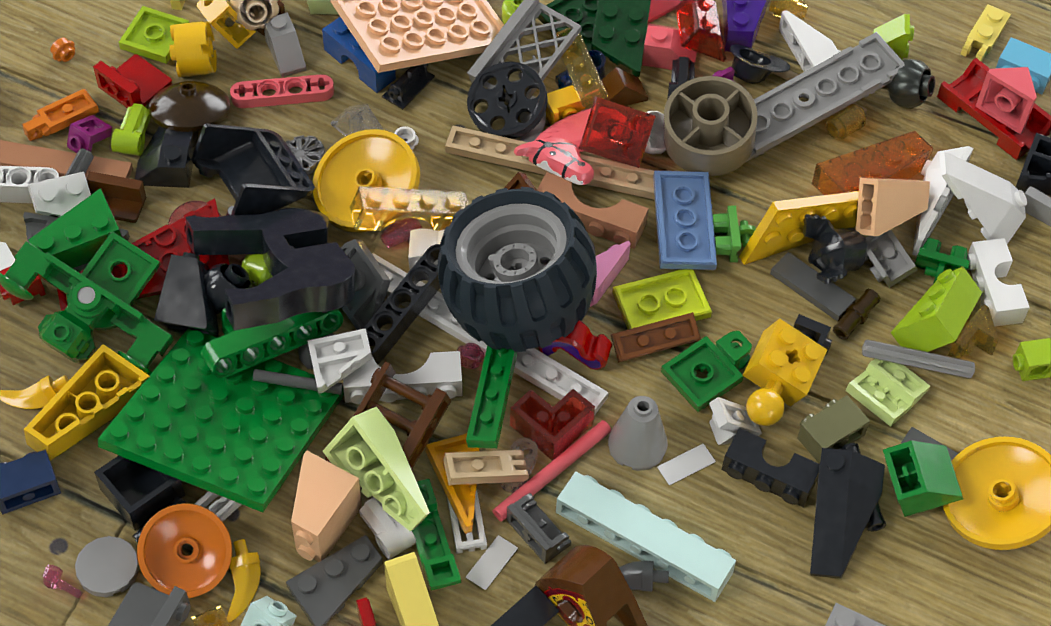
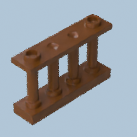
M385 361L383 366L377 368L373 373L371 386L353 416L377 407L390 424L407 432L408 438L402 449L412 470L450 405L451 399L446 392L438 388L435 389L433 394L427 396L394 379L393 376L396 372L391 364ZM386 388L422 406L423 412L419 419L412 422L378 404Z

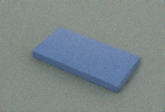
M654 171L653 182L660 269L716 270L717 258L709 172Z

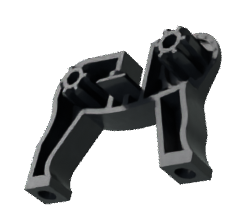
M284 208L259 215L186 217L187 243L193 254H263L266 267L272 275L270 279L253 288L225 289L226 316L234 330L279 323L287 318L308 312L327 313V311L349 304L355 296V266L337 242L328 243L329 218L318 211L303 208Z

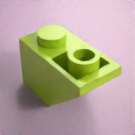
M903 14L873 30V34L877 32L901 60L908 58V41H913L914 25H910V14Z

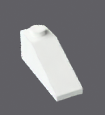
M782 11L779 30L803 72L841 52L837 50L832 40L789 11Z

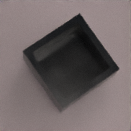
M119 455L94 472L100 490L134 531L146 524L152 518L151 515L153 513L156 514L163 510L176 497L183 498L185 496L181 480Z

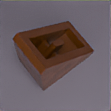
M617 67L590 90L591 98L596 107L617 109L648 101V95L640 79Z

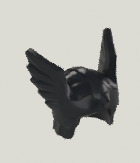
M806 214L804 216L803 234L805 237L814 239L808 261L809 264L816 266L822 271L816 274L818 280L824 284L832 281L837 282L839 279H843L847 272L856 271L861 268L865 262L868 246L864 236L854 228H834L830 220H827L825 216L821 217L817 214L814 216Z

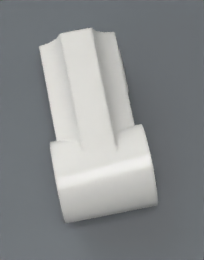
M374 497L365 502L364 506L359 510L360 516L374 533L376 542L386 558L391 559L416 544L412 531L407 530L383 510L382 503Z

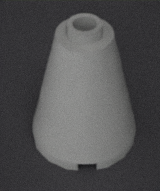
M638 396L629 402L611 429L608 438L610 455L621 466L624 464L636 471L648 470L658 465L663 459L668 445L658 406L653 399L647 396Z

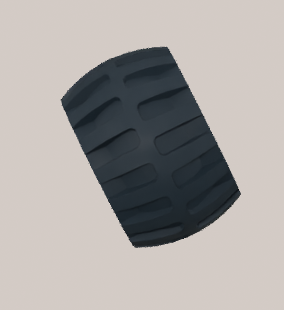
M530 187L511 190L503 188L496 190L495 193L484 197L481 195L473 199L470 205L460 209L453 216L452 223L449 227L446 226L440 242L438 278L440 289L449 311L470 336L479 342L482 340L493 349L501 350L506 348L512 349L514 352H526V349L544 348L552 345L553 341L562 336L565 338L574 330L578 321L584 319L595 292L597 263L594 247L584 224L565 202L562 203L559 198L550 192L545 191L543 193L535 191Z

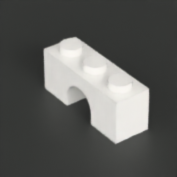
M1005 238L972 242L967 254V260H970L967 270H971L974 282L982 291L980 299L983 316H987L990 327L1023 323L1030 307L1022 285H1007L997 279L1007 276L1013 262Z

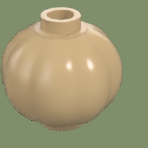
M230 0V6L237 13V20L235 21L242 24L248 30L264 29L265 23H268L279 13L277 0Z

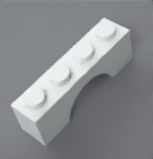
M460 351L430 353L428 360L421 368L408 374H395L393 378L427 396L433 394L436 388L446 392L450 399L462 396ZM373 357L343 379L345 403L360 404L371 386L373 373L377 368H381ZM386 388L379 401L393 402L407 398Z

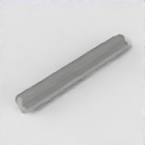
M865 340L862 346V355L869 358L964 378H972L975 372V363L972 361L873 340Z

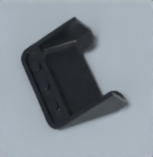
M204 124L191 160L195 167L199 169L201 175L211 178L215 174H219L236 202L234 206L228 208L226 216L259 215L273 212L313 193L315 188L313 182L278 133L260 128Z

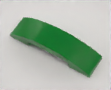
M430 479L417 481L430 513L412 530V533L416 539L415 546L430 590L461 583V577L454 555L451 554Z

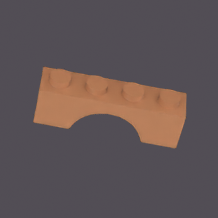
M546 172L537 189L539 192L544 193L547 191L554 194L562 203L565 202L581 219L588 233L595 237L611 240L618 245L629 241L631 243L630 248L635 249L647 225L649 208L624 199L616 205L607 208L587 206L574 195L572 182Z

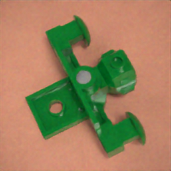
M113 231L81 274L48 252L45 254L27 241L15 255V261L6 274L0 273L1 286L10 294L24 300L34 298L27 289L37 276L66 294L68 303L66 309L46 315L39 324L38 329L39 337L45 344L72 362L88 359L96 348L93 330H110L118 327L136 340L126 354L118 351L117 354L150 376L152 373L148 369L150 364L158 354L163 356L174 341L172 335L147 320L141 312L131 307L161 263ZM118 264H124L128 267L127 274L122 278H116L112 275L113 268Z

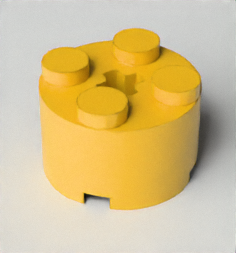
M208 21L170 25L171 38L174 44L170 45L169 50L171 60H177V76L180 78L216 72L217 51L213 49L212 41H215L211 24Z

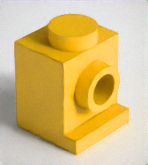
M573 85L547 93L546 118L550 126L586 108L583 96L576 92Z

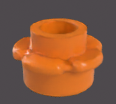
M64 37L56 40L50 49L53 59L58 62L71 60L75 55V43Z

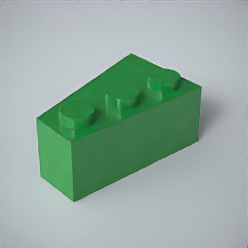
M100 188L28 241L45 254L48 252L69 267L75 268L89 263L112 231L121 236V233Z

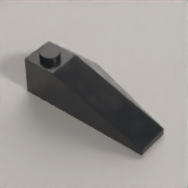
M159 126L138 160L134 180L143 181L144 186L189 188L193 168L191 158L197 144L198 131H173Z
M822 448L813 533L811 576L842 579L857 548V543L870 521V516L882 497L885 473L884 464L853 450Z

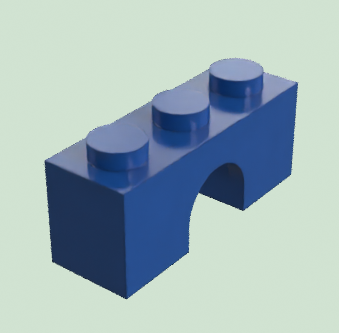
M341 17L322 29L324 50L340 64L351 59L358 69L359 79L374 92L378 93L396 80V70L380 73L376 71Z

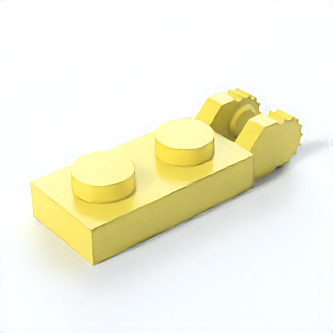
M987 4L968 35L960 55L966 57L972 47L979 49L976 58L982 62L986 54H989L1007 25L1011 14Z

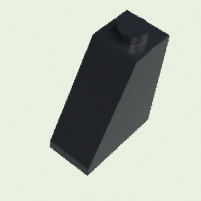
M184 252L183 256L171 254L154 321L169 329L187 331L189 328L192 331H200L204 334L218 336L219 328L216 311L209 303L205 292L204 274L208 271L209 266L200 261V256Z

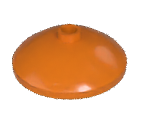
M196 504L169 506L156 513L146 523L140 534L137 545L139 567L151 586L162 593L170 595L174 586L186 590L188 598L203 595L221 582L230 567L232 559L231 536L223 521L214 512ZM184 544L192 545L193 553L191 555L183 553L182 548Z

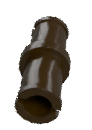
M866 289L855 304H850L847 307L846 314L833 327L835 335L842 340H847L859 324L866 322L870 311L880 302L879 294L872 289Z

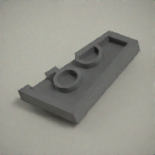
M364 535L286 581V585L313 626H326L328 621L344 608L345 602L356 590H360L383 564L382 557L369 538Z

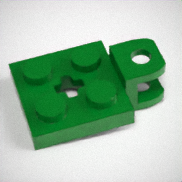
M737 330L717 340L716 345L705 336L662 365L661 373L689 404L699 412L707 407L711 401L721 397L743 382L744 376H742L743 374L740 370L749 363V353L752 349V344ZM696 371H708L709 373L707 378L702 379L697 377Z

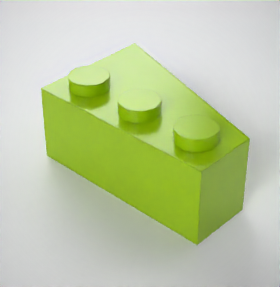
M964 267L953 271L951 269L945 270L890 333L901 347L925 352L953 343L958 338L982 291Z

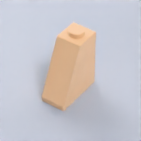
M860 178L856 231L862 235L880 236L928 209L930 181Z

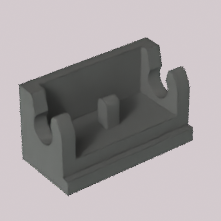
M531 493L525 495L514 504L507 506V522L544 564L571 546L568 534L566 532L562 533L538 507Z

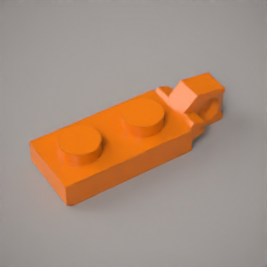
M82 89L37 110L38 114L32 120L22 124L26 137L29 141L41 138L43 135H52L69 127L71 123L99 112V108L86 89Z

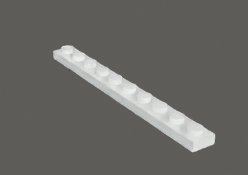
M372 253L391 280L386 294L389 297L408 273ZM419 281V282L416 284V286H424V285H425V283H423V282H421V281ZM437 291L419 316L485 355L487 345L482 340L479 342L460 326L449 311L442 293ZM403 302L401 305L408 307L410 302ZM535 348L526 349V352H518L514 373L592 419L608 399L609 392Z

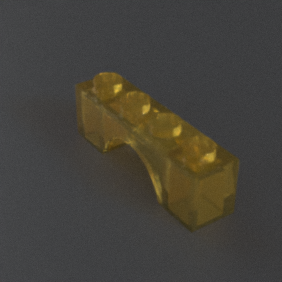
M359 186L351 203L350 210L354 229L381 231L395 221L417 218L430 223L433 230L440 231L444 230L446 226L449 227L453 216L460 209L466 208L468 203L465 192Z

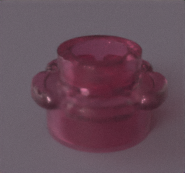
M466 343L465 346L461 345L457 349V351H460L461 366L468 369L478 368L485 357V353L475 343Z

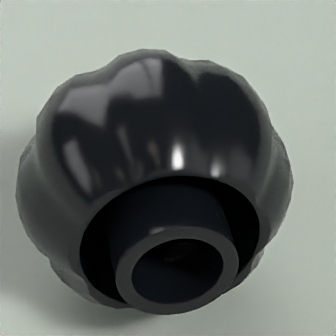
M216 264L210 267L204 274L206 296L216 314L222 313V310L225 308V289L253 288L248 272L238 264Z

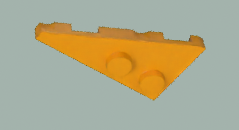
M467 433L427 444L425 450L465 534L472 532L477 484L448 485L443 459L445 453L479 452V448L467 446Z

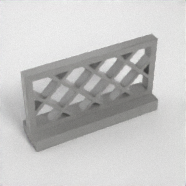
M523 0L467 72L471 83L485 69L505 62L504 60L508 55L517 53L519 54L520 63L529 67L539 65L540 72L538 75L543 81L582 31L581 25L540 3L539 0ZM542 12L550 17L551 23L536 26L535 20ZM567 26L572 29L568 36L557 38L555 28ZM552 29L554 39L539 42L537 32ZM534 33L535 43L520 45V40L524 35ZM555 45L556 51L552 56L541 58L540 48ZM537 49L538 59L523 62L522 52ZM488 79L484 83V88L492 89L496 85L493 86L492 84L488 83V81L490 80ZM537 88L530 89L526 97L530 99ZM506 92L505 101L509 103L511 98Z

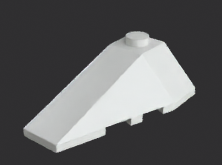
M966 146L943 151L969 162L974 148ZM938 151L932 161L927 160L921 171V174L924 175L923 181H930L928 209L917 215L912 254L917 256L920 247L923 248L927 238L930 237L954 196L953 191L941 176L939 153L943 151Z
M940 152L941 176L958 200L964 198L971 219H979L983 225L981 233L985 239L1005 238L1008 244L1026 218L1025 206L1027 205V199L1024 192L1018 190L1011 182L950 153Z

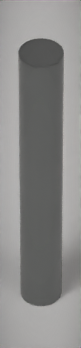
M255 369L253 373V381L318 391L316 379L259 369ZM336 383L326 390L325 393L341 395L343 383Z

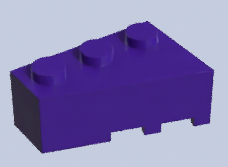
M722 0L725 51L731 52L730 47L733 44H740L749 48L753 47L770 0Z

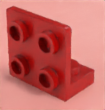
M134 54L117 69L113 66L109 67L102 61L93 66L98 88L126 108L134 103L142 104L145 107L160 90L173 84L169 76L138 54Z

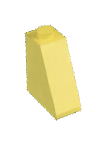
M415 552L385 561L386 588L400 625L439 626Z

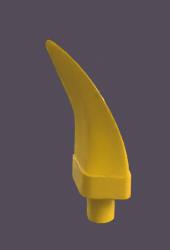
M48 375L24 390H0V400L10 406L22 409L43 408L69 379L64 375L53 381Z
M245 539L233 542L236 556L232 557L229 568L235 585V593L226 617V622L228 623L236 619L249 606L260 582L261 568L258 552L248 553Z

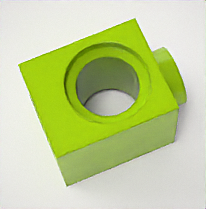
M1051 338L1020 342L1012 360L1014 369L1019 371L1022 381L1051 378Z

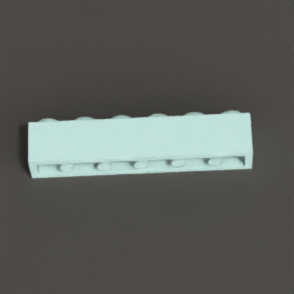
M575 472L557 498V514L641 561H654L655 569L669 571V577L713 602H716L733 574L736 560L723 549H715L706 544L696 534L686 533L679 529L671 520L661 519L652 514L647 507L630 502L620 492L603 487L589 475Z

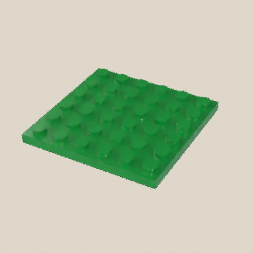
M188 328L150 374V377L146 379L100 435L98 447L263 513L344 397V388H342L341 395L325 392L319 394L318 391L253 381L255 369L315 379L314 374L272 358L231 376L217 378L201 357V350L204 345L217 337L201 333L200 331H192Z

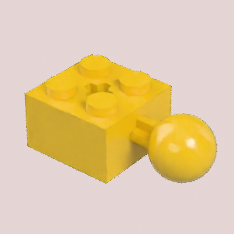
M780 318L763 331L742 375L761 387V389L754 391L749 396L746 403L749 418L760 426H770L777 423L783 416L784 403L791 407L808 394L827 352L826 348Z

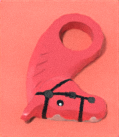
M593 107L576 114L574 113L554 123L534 141L517 146L514 149V153L516 156L529 157V161L572 183L586 185L594 178V169L589 163L581 159L579 152L616 149L624 145L629 136L630 123L628 118L618 110L607 107ZM596 123H604L613 126L617 131L601 133L591 129L589 126Z

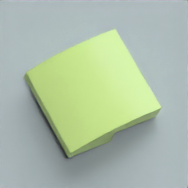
M874 359L862 374L848 384L845 391L891 427L929 390L930 385L902 364Z

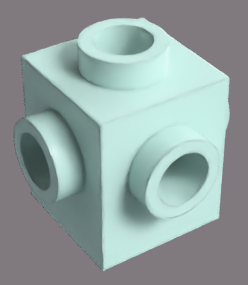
M265 596L250 604L241 626H293L297 616L290 612L282 602Z

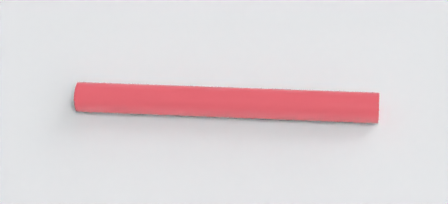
M602 420L495 507L492 510L495 517L501 522L507 518V506L514 504L529 493L533 496L606 437L611 432L609 424Z

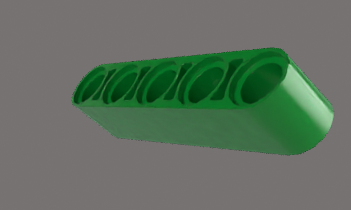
M335 309L327 311V313H303L287 318L279 323L236 330L206 343L201 350V357L214 376L225 378L308 343V340L318 339L334 333L342 326L344 318L341 312Z

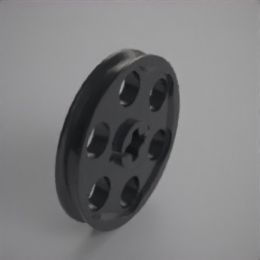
M502 62L485 69L473 81L467 97L469 115L481 132L511 139L521 137L533 130L542 120L548 103L547 91L540 76L531 67L518 62ZM513 72L523 73L521 80L518 82L509 81V77ZM493 78L497 80L494 88H484V83L488 79ZM537 88L540 90L536 98L528 99L526 97L530 89ZM504 89L506 90L508 96H510L511 98L509 100L510 104H508L510 108V113L507 106L504 104L506 97ZM479 103H488V109L485 112H475V108ZM523 112L531 113V118L526 123L517 121L518 116ZM497 119L505 120V125L500 130L492 129V124Z

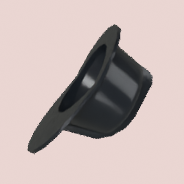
M733 44L730 47V51L734 55L732 68L735 70L734 76L747 83H760L765 81L771 72H787L790 70V65L781 58L758 52L740 44Z

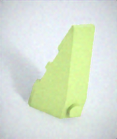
M377 407L353 416L323 450V453L333 465L358 477L359 484L362 487L361 492L368 498L373 496L382 503L383 510L407 530H414L430 513L395 430Z

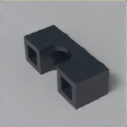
M739 428L724 456L721 470L727 472L734 479H742L753 484L760 491L771 492L789 504H797L804 508L818 480L820 464L794 453L788 464L780 467L772 466L763 458L767 440Z

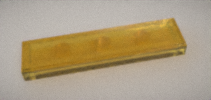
M568 27L557 32V38L568 36L572 29ZM579 33L562 55V59L584 108L608 97L583 38Z

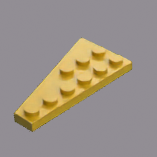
M859 191L772 202L739 258L746 265L814 241L813 238L805 237L803 234L804 216L806 214L825 216L827 220H830L834 228L855 227Z

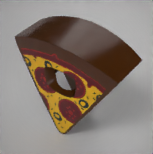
M590 545L574 547L536 581L534 585L559 609L557 615L567 626H607V621L613 616L624 626H648L616 561L606 552Z

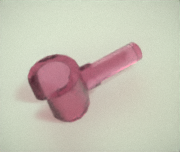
M47 565L42 575L43 583L47 588L62 589L78 599L82 596V591L60 579L63 573L62 569L54 565Z

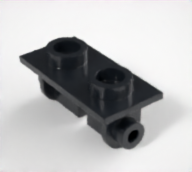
M428 64L412 66L394 84L389 86V89L382 95V98L403 110L432 81L435 75L427 71Z

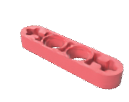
M321 74L242 81L235 83L230 88L232 104L238 108L320 102L329 100L334 95L332 78ZM325 86V89L319 90V87ZM292 87H300L303 89L300 93L297 94L289 92V90ZM267 89H273L276 91V93L272 96H265L262 94L263 91ZM245 93V96L240 97V94Z

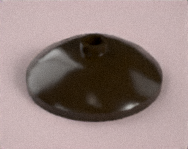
M184 81L169 85L160 90L149 103L150 117L156 124L169 130L181 132L200 131L204 124H219L230 112V99L224 91L214 85L198 81Z

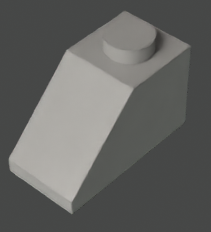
M288 12L277 15L268 23H265V40L281 77L306 71V64L298 36Z

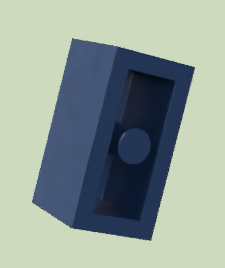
M46 449L28 453L24 457L11 462L0 463V511L2 515L61 494Z

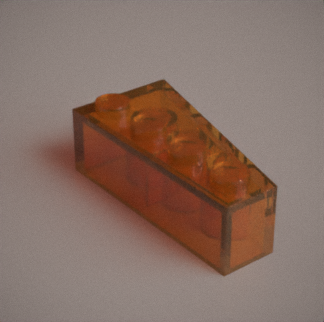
M912 131L817 163L812 185L823 195L859 191L860 178L909 180L922 171L926 161L930 160L933 147L916 131Z

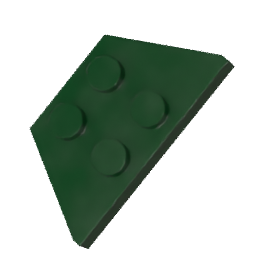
M598 0L591 49L600 55L608 57L611 62L618 66L621 63L632 70V75L640 77L651 0Z

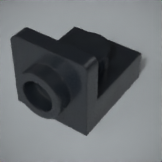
M799 314L794 323V328L826 348V356L832 344V340L828 338L831 327Z

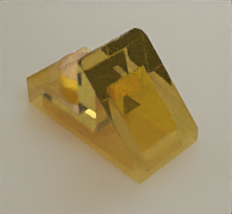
M983 304L960 332L958 338L951 346L948 354L949 357L960 359L964 354L969 356L975 346L989 355H993L998 343V336L987 305Z

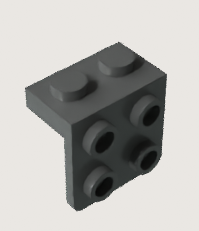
M134 583L108 626H180L188 617L191 609L187 592L174 586L170 595H167L141 583Z

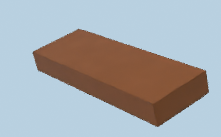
M693 312L610 335L618 363L701 340Z

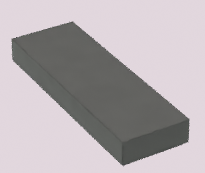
M788 252L771 269L770 274L838 322L846 313L847 307L855 303L856 298L833 282L824 284L818 280L816 276L817 271Z

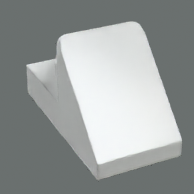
M720 397L709 403L713 412L710 426L718 445L732 443L739 428L757 436L762 434L759 425L749 418L745 406Z

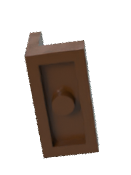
M89 171L86 180L91 195L101 188L114 219L136 223L147 198L143 181Z

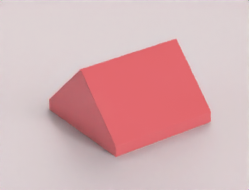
M1029 68L990 69L986 74L975 106L1019 134L1024 131L1037 98Z

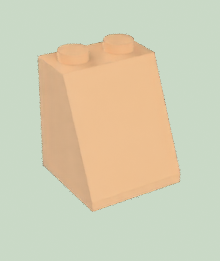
M306 451L303 455L291 524L298 554L306 560L311 561L314 559L320 562L328 556L361 509L362 502L358 477L309 451Z

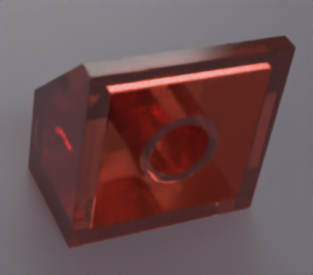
M682 0L676 6L681 46L724 62L727 58L716 0Z
M595 96L579 149L639 168L656 115Z

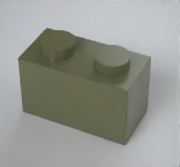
M846 395L838 401L836 399L830 401L818 414L814 415L812 413L806 416L800 423L797 439L820 464L822 448L840 449L846 444L854 443L865 436L870 420Z

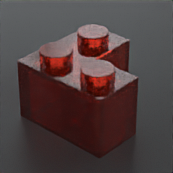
M530 389L510 407V426L553 461L593 425L595 406L576 390L572 389L552 407Z

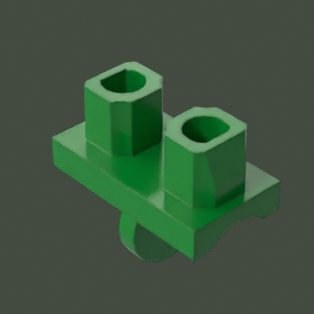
M927 238L923 248L920 247L915 266L924 268V275L934 277V284L937 277L945 270L951 269L953 271L960 267L968 269L970 260H967L966 247L952 246L950 255L939 252L942 242L933 238Z

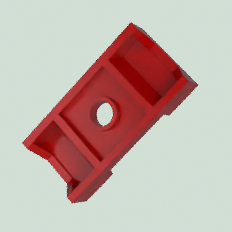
M975 58L963 75L951 84L945 81L941 83L937 98L956 113L963 109L996 135L998 137L996 145L1017 161L1030 150L1036 133L1044 136L1051 134V115L1034 103L1024 131L1019 134L975 107L986 74L990 70L988 66Z

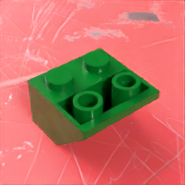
M911 440L882 449L904 517L963 500L946 446Z

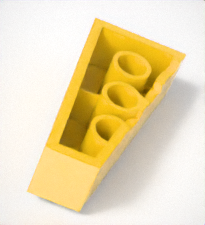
M103 344L24 428L27 445L36 452L46 449L50 461L116 417L150 376Z

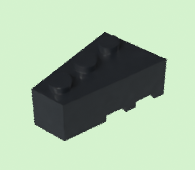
M1036 133L1015 187L1025 193L1031 186L1045 195H1051V138Z

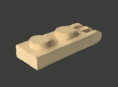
M522 450L445 453L443 459L448 485L523 482L529 479Z

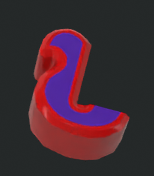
M578 321L574 330L565 338L562 336L553 341L552 345L544 348L538 347V350L549 356L557 352L558 349H562L588 368L598 370L606 366L612 342L604 334L594 336L588 326L582 321Z

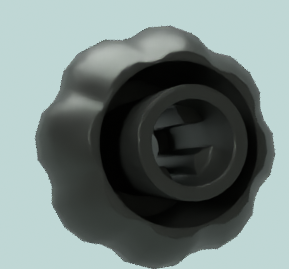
M916 59L902 60L904 66L898 69V73L892 82L885 85L884 88H888L890 99L895 104L901 107L914 108L923 104L927 97L932 96L935 89V77L931 75L930 68L924 62Z

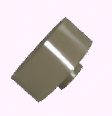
M704 76L683 83L670 95L664 109V145L668 155L679 167L688 172H709V176H720L738 169L748 160L755 146L758 119L756 104L745 88L727 78Z

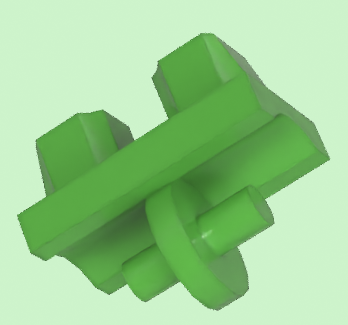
M728 206L726 213L712 214L714 233L726 232V236H714L716 255H729V262H738V251L741 249V243L743 247L746 246L756 227L748 225L746 220L740 221L739 226L736 206Z

